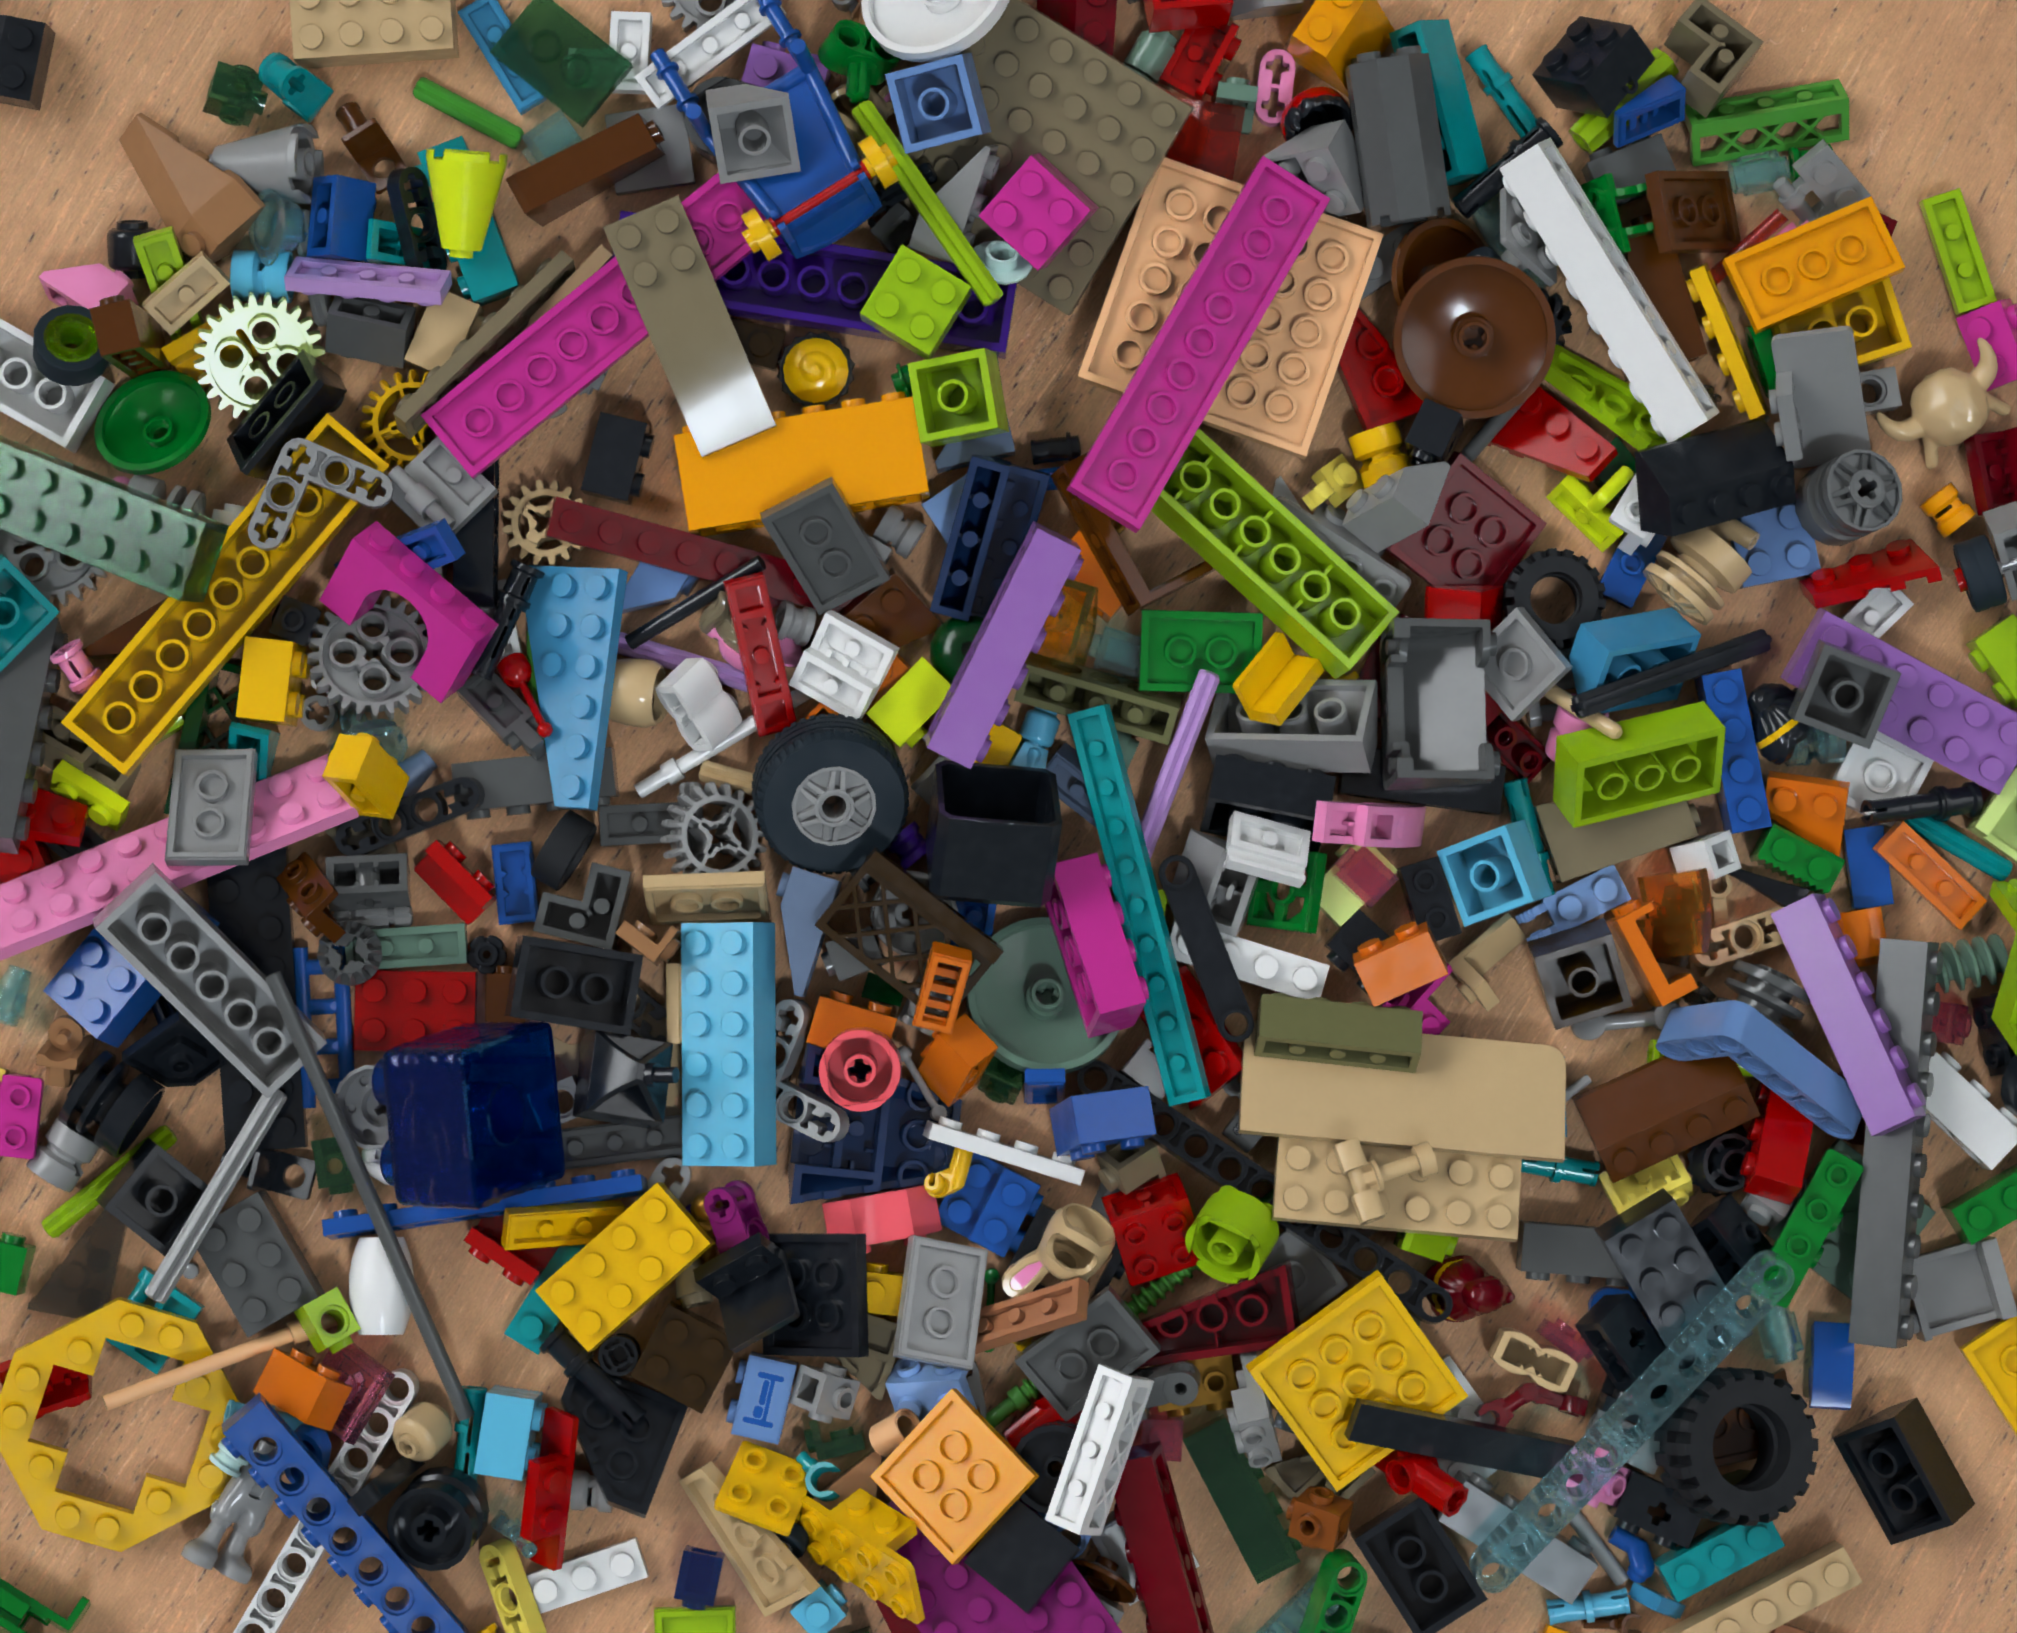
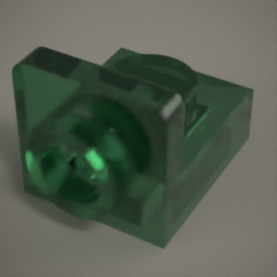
M993 1056L977 1088L994 1102H1006L1014 1105L1024 1084L1025 1072L1012 1068Z
M810 1419V1429L804 1430L809 1454L816 1452L818 1461L865 1450L867 1447L863 1430L854 1432L853 1426L830 1431L831 1439L824 1440L820 1421Z

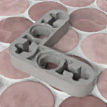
M291 439L281 449L249 522L248 536L251 542L261 550L269 551L279 547L285 540L309 483H313L373 509L383 508L391 501L394 492L393 484L389 477L381 471L307 439ZM302 446L307 448L306 455L311 459L308 464L301 463L297 469L296 475L304 477L302 483L299 484L290 476L279 475L281 468L290 472L293 459L288 454L291 450L298 451ZM335 462L343 463L349 469L348 479L340 485L331 484L325 476L327 467ZM356 470L365 472L360 479L366 483L373 484L376 479L381 480V487L386 491L384 497L377 495L374 501L369 500L368 491L359 486H356L355 494L348 492L355 482ZM280 483L291 485L295 491L293 501L285 506L277 505L271 497L273 488ZM265 505H268L274 511L288 515L285 521L276 517L273 529L278 532V535L275 539L269 537L264 543L259 541L261 535L256 531V527L258 524L261 526L267 524L270 513L262 511Z
M782 1000L776 1005V1043L783 1045L786 1056L783 1063L776 1065V1094H780L776 1100V1120L820 1142L840 1141L849 1130V1117L846 1112L831 1102L789 1082L809 1033L813 1013L810 1006L803 1000ZM788 1011H794V1015L799 1018L797 1024H791V1019L787 1017ZM786 1031L785 1035H791L792 1040L789 1037L779 1036L778 1032ZM794 1096H798L804 1105L803 1113L797 1119L793 1118L788 1112V1103ZM815 1115L818 1117H831L830 1122L835 1125L833 1131H827L826 1124L818 1120H811Z

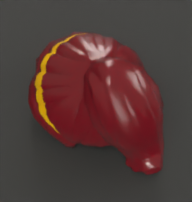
M1459 1255L1444 1259L1442 1263L1437 1262L1433 1264L1424 1274V1276L1444 1288L1450 1294L1453 1308L1450 1315L1445 1319L1449 1322H1464L1476 1316L1497 1311L1502 1305L1509 1304L1515 1299V1295L1508 1285H1504L1501 1279L1486 1273V1270L1469 1255ZM1435 1294L1425 1296L1430 1302L1431 1310L1435 1315H1441L1444 1310L1443 1300Z

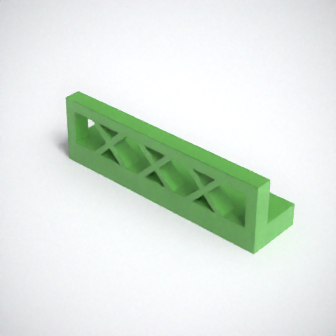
M1834 79L1723 98L1706 118L1691 106L1685 105L1684 123L1690 137V161L1694 167L1787 151L1790 147L1804 148L1815 146L1822 139L1826 143L1850 140L1849 97L1840 80ZM1838 114L1837 129L1821 131L1815 127L1825 116ZM1797 122L1802 126L1790 137L1782 138L1777 134L1785 123ZM1756 128L1762 132L1754 143L1742 144L1737 140L1749 129ZM1717 135L1723 139L1715 150L1700 151V138Z

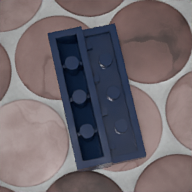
M972 455L929 611L967 622L970 616L985 618L1032 522H1038L1050 474L1015 465L1003 459L984 455Z

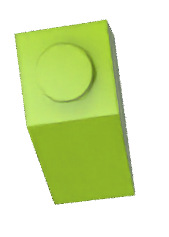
M1397 1232L1393 1244L1402 1250L1442 1263L1445 1255L1452 1256L1458 1237Z

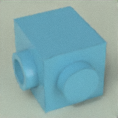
M822 1578L818 1581L821 1587L812 1594L793 1603L790 1609L792 1616L807 1633H828L847 1616L848 1607L845 1603L848 1602V1599L834 1583L828 1586Z

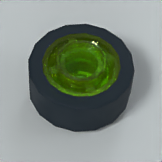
M65 305L51 309L39 319L34 328L33 359L38 370L46 378L60 385L80 386L93 382L104 373L109 362L100 355L89 309L82 306ZM72 343L79 345V347L69 348L65 344Z

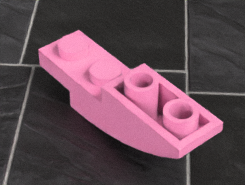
M1317 800L1312 841L1352 844L1363 847H1420L1422 845L1426 806Z

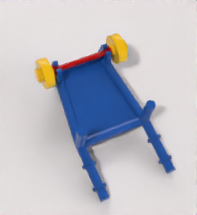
M757 0L760 5L759 13L762 16H767L780 37V46L788 49L798 66L763 88L789 93L801 172L737 181V184L766 218L763 221L756 209L752 208L741 215L748 228L741 233L753 253L755 254L762 250L768 262L782 254L774 240L778 236H781L790 253L796 259L812 254L843 238L882 207L881 200L870 179L876 176L884 189L899 181L893 170V167L898 164L896 158L886 143L879 146L872 135L857 143L865 157L862 160L860 159L805 41L800 39L802 36L800 30L793 29L780 8L782 5L781 0ZM663 48L655 50L650 55V58L658 70L656 76L659 80L665 81L677 100V110L685 113L698 136L716 157L710 121H708L703 110L698 105L699 97L697 94L689 91L678 73L679 65L677 62H671Z

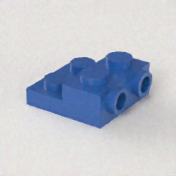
M974 1153L965 1186L961 1190L944 1197L938 1208L941 1225L1004 1258L1008 1250L1016 1253L1026 1233L1019 1228L1026 1214L1034 1218L1044 1198L1043 1195L1038 1193L1041 1184L986 1156Z

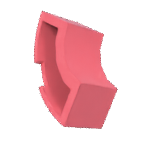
M924 1185L892 1189L888 1192L867 1196L859 1195L822 1203L827 1233L866 1234V1253L872 1252L870 1246L872 1244L903 1239L904 1246H907L908 1237L912 1235L927 1238L926 1234L942 1231L937 1198L930 1196L924 1189Z

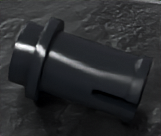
M1067 432L1066 437L1031 440L1033 465L1071 461L1081 456L1079 435L1071 436V433Z

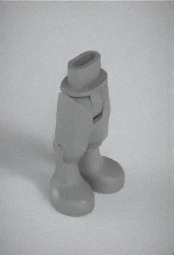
M260 1439L255 1451L266 1454L271 1452L276 1445ZM250 1463L247 1466L243 1465L240 1467L241 1475L239 1478L231 1477L218 1500H215L211 1505L210 1519L212 1521L198 1538L187 1542L181 1552V1555L190 1562L212 1570L214 1567L226 1577L242 1584H248L252 1577V1569L244 1559L246 1544L250 1537H255L264 1528L265 1518L276 1496V1493L269 1485L263 1489L248 1472V1469L252 1467ZM285 1470L281 1473L280 1479L282 1478V1475H284ZM232 1523H234L233 1531L230 1537L228 1538L223 1548L218 1552V1545L221 1541V1538L223 1537L226 1529L229 1528Z

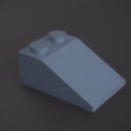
M793 866L791 874L783 872L776 895L783 897L781 912L794 995L806 997L826 935L815 926V923L839 894L842 882Z

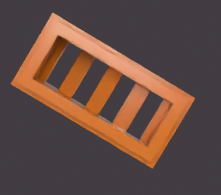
M937 941L932 942L912 1026L952 1035L972 964L971 950ZM938 975L954 979L956 982L955 984L934 980V976ZM930 991L952 996L951 1001L929 996ZM927 1006L948 1011L947 1017L927 1013L925 1008Z

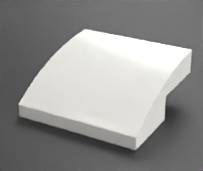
M829 610L825 612L811 646L803 651L789 685L839 714L845 715V717L852 716L856 720L858 718L862 719L881 687L900 648L839 613Z

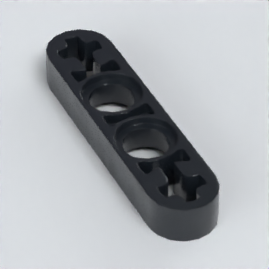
M454 778L402 799L395 813L401 819L402 824L400 831L396 835L391 836L384 832L382 828L383 818L359 816L340 825L335 835L336 846L346 856L369 854L476 811L484 802V788L475 778ZM460 785L465 789L471 788L473 790V795L468 798V806L465 801L447 805L445 798L459 794L461 792ZM425 798H431L438 806V813L431 821L422 819L418 812L419 804ZM448 807L452 810L450 814H448ZM352 828L355 832H364L372 829L375 836L361 839L359 841V849L356 845H349L347 843V838L352 836Z

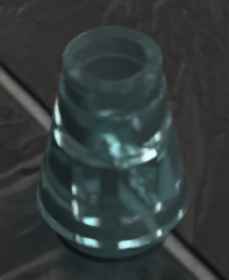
M8 966L7 971L0 980V1023L17 1027L19 1019H24L32 972L17 966Z

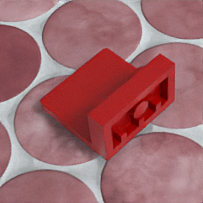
M1178 1172L1164 1176L1161 1179L1158 1178L1143 1183L1126 1195L1119 1191L1101 1197L1108 1220L1114 1229L1116 1243L1131 1286L1196 1266L1199 1259L1193 1250L1188 1253L1185 1245L1186 1233L1195 1219Z

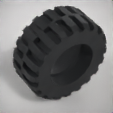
M1716 1367L1705 1370L1704 1374H1694L1685 1380L1687 1388L1676 1387L1669 1396V1399L1673 1402L1671 1406L1662 1407L1659 1414V1419L1663 1420L1662 1428L1655 1429L1654 1441L1660 1442V1452L1654 1453L1656 1465L1664 1467L1665 1472L1660 1475V1478L1665 1488L1675 1489L1672 1493V1498L1680 1506L1688 1507L1689 1512L1699 1518L1742 1526H1756L1758 1522L1769 1523L1778 1519V1512L1788 1513L1796 1506L1794 1497L1796 1495L1804 1496L1809 1488V1483L1805 1482L1808 1474H1815L1817 1462H1812L1813 1451H1818V1439L1812 1438L1811 1429L1816 1428L1813 1416L1807 1415L1803 1411L1807 1408V1404L1800 1394H1791L1793 1388L1783 1379H1775L1772 1373L1763 1370ZM1740 1407L1750 1416L1756 1426L1759 1437V1452L1751 1472L1743 1480L1732 1485L1724 1479L1715 1464L1713 1439L1723 1417L1734 1408Z

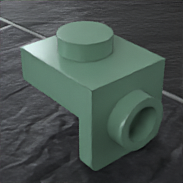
M1228 77L1226 82L1219 81L1216 90L1212 129L1249 135L1252 131L1258 86L1250 85V80L1239 77Z

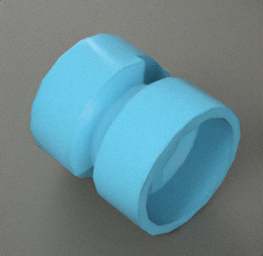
M235 249L232 254L230 267L232 298L236 295L241 302H248L249 292H253L256 301H258L261 296L264 297L266 292H270L272 303H278L283 296L286 297L287 303H291L294 291H286L284 276L294 261L293 253L291 251L269 250L265 256H261L257 250Z

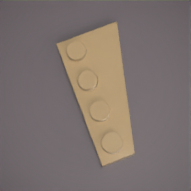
M712 1461L679 1480V1483L764 1617L812 1594L821 1587L774 1532L714 1509L715 1500L726 1477Z

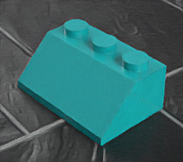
M0 554L1 672L60 611L5 556Z

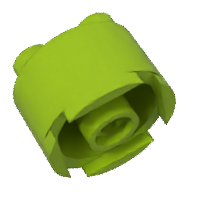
M1224 1185L1218 1192L1209 1197L1188 1229L1185 1236V1245L1188 1253L1193 1250L1199 1259L1196 1265L1204 1273L1218 1281L1237 1284L1240 1279L1248 1278V1281L1253 1279L1279 1239L1278 1223L1272 1220L1273 1205L1261 1202L1250 1194L1238 1191L1233 1186Z

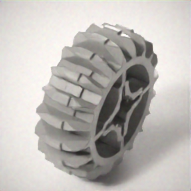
M715 782L705 783L704 790L699 785L690 787V796L686 793L677 795L680 806L669 805L667 808L668 813L674 820L666 819L662 820L661 823L663 828L670 830V835L661 836L659 840L663 844L670 843L672 849L663 853V857L665 859L676 858L677 860L673 864L671 871L678 873L686 869L684 874L750 871L748 866L753 868L760 866L761 862L754 853H764L767 848L764 844L758 843V838L764 836L761 829L758 830L757 816L751 813L754 809L753 800L742 803L745 791L742 789L736 790L731 795L732 789L730 784L724 783L717 788ZM705 804H715L723 807L721 813L714 815L711 821L704 817L698 819L693 815ZM735 821L739 826L741 838L740 841L734 836L733 833V825ZM709 830H717L715 837L719 840V843H711L713 836L709 833ZM687 831L695 839L693 852H691L688 845ZM717 852L723 855L730 854L735 857L722 869H713L705 866L707 860L714 858Z

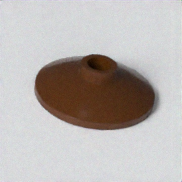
M1097 1556L1095 1561L1073 1558L1072 1562L1092 1590L1116 1602L1133 1603L1135 1601L1137 1593L1129 1582L1117 1573L1119 1565L1104 1556Z

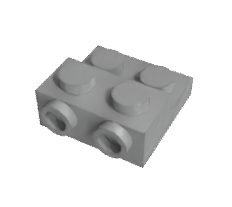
M1256 1351L1240 1353L1243 1370L1236 1371L1239 1389L1231 1391L1234 1407L1226 1409L1238 1453L1246 1452L1251 1468H1263L1273 1462L1282 1461L1270 1400L1245 1367V1365L1257 1357Z

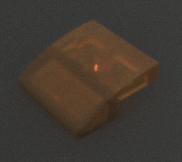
M1707 868L1648 874L1637 878L1642 902L1652 901L1655 907L1653 911L1645 914L1646 917L1636 920L1654 957L1664 958L1708 952L1712 928V904Z

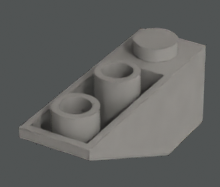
M994 144L984 146L936 193V196L972 247L975 234L970 232L975 218L980 219L979 214L985 209L988 196L983 195L987 180L994 179L1000 164V157L996 156L999 146ZM919 213L908 247L953 263Z

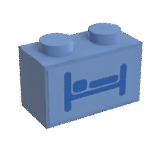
M753 1351L749 1354L748 1360L740 1359L735 1383L742 1384L739 1400L731 1398L726 1422L733 1424L731 1434L779 1444L798 1362L763 1355Z

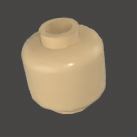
M417 1402L410 1406L402 1417L396 1420L392 1438L398 1452L402 1456L416 1462H427L434 1458L449 1442L452 1436V1425L448 1413L440 1405L429 1402Z

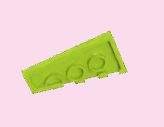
M1555 345L1553 360L1544 380L1638 451L1667 443L1666 439L1660 437L1653 429L1650 422V413L1643 403H1639L1634 398L1628 383L1569 350ZM1691 431L1677 440L1689 437Z

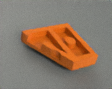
M1769 771L1766 798L1770 818L1805 840L1840 857L1850 782Z

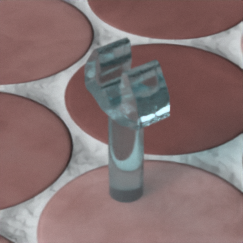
M500 1509L490 1523L492 1528L508 1537L525 1558L533 1557L537 1552V1546L533 1541L530 1542L520 1537L522 1521L518 1518L515 1521L512 1520L505 1511Z

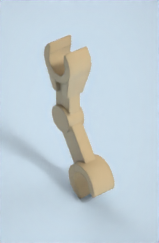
M1727 875L1721 877L1723 888L1719 893H1715L1712 890V880L1704 881L1702 885L1704 893L1711 898L1713 920L1711 928L1729 922L1726 896L1732 890V882ZM1705 941V945L1700 948L1701 955H1708L1710 957V952L1719 949L1722 941L1715 943H1706ZM1688 957L1686 961V968L1692 969L1695 964H1693ZM1715 966L1706 967L1700 976L1707 977L1711 975Z

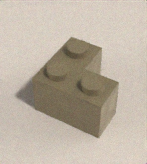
M1694 0L1678 19L1664 43L1667 48L1692 65L1681 82L1686 88L1685 103L1706 118L1749 67L1763 41L1708 0Z

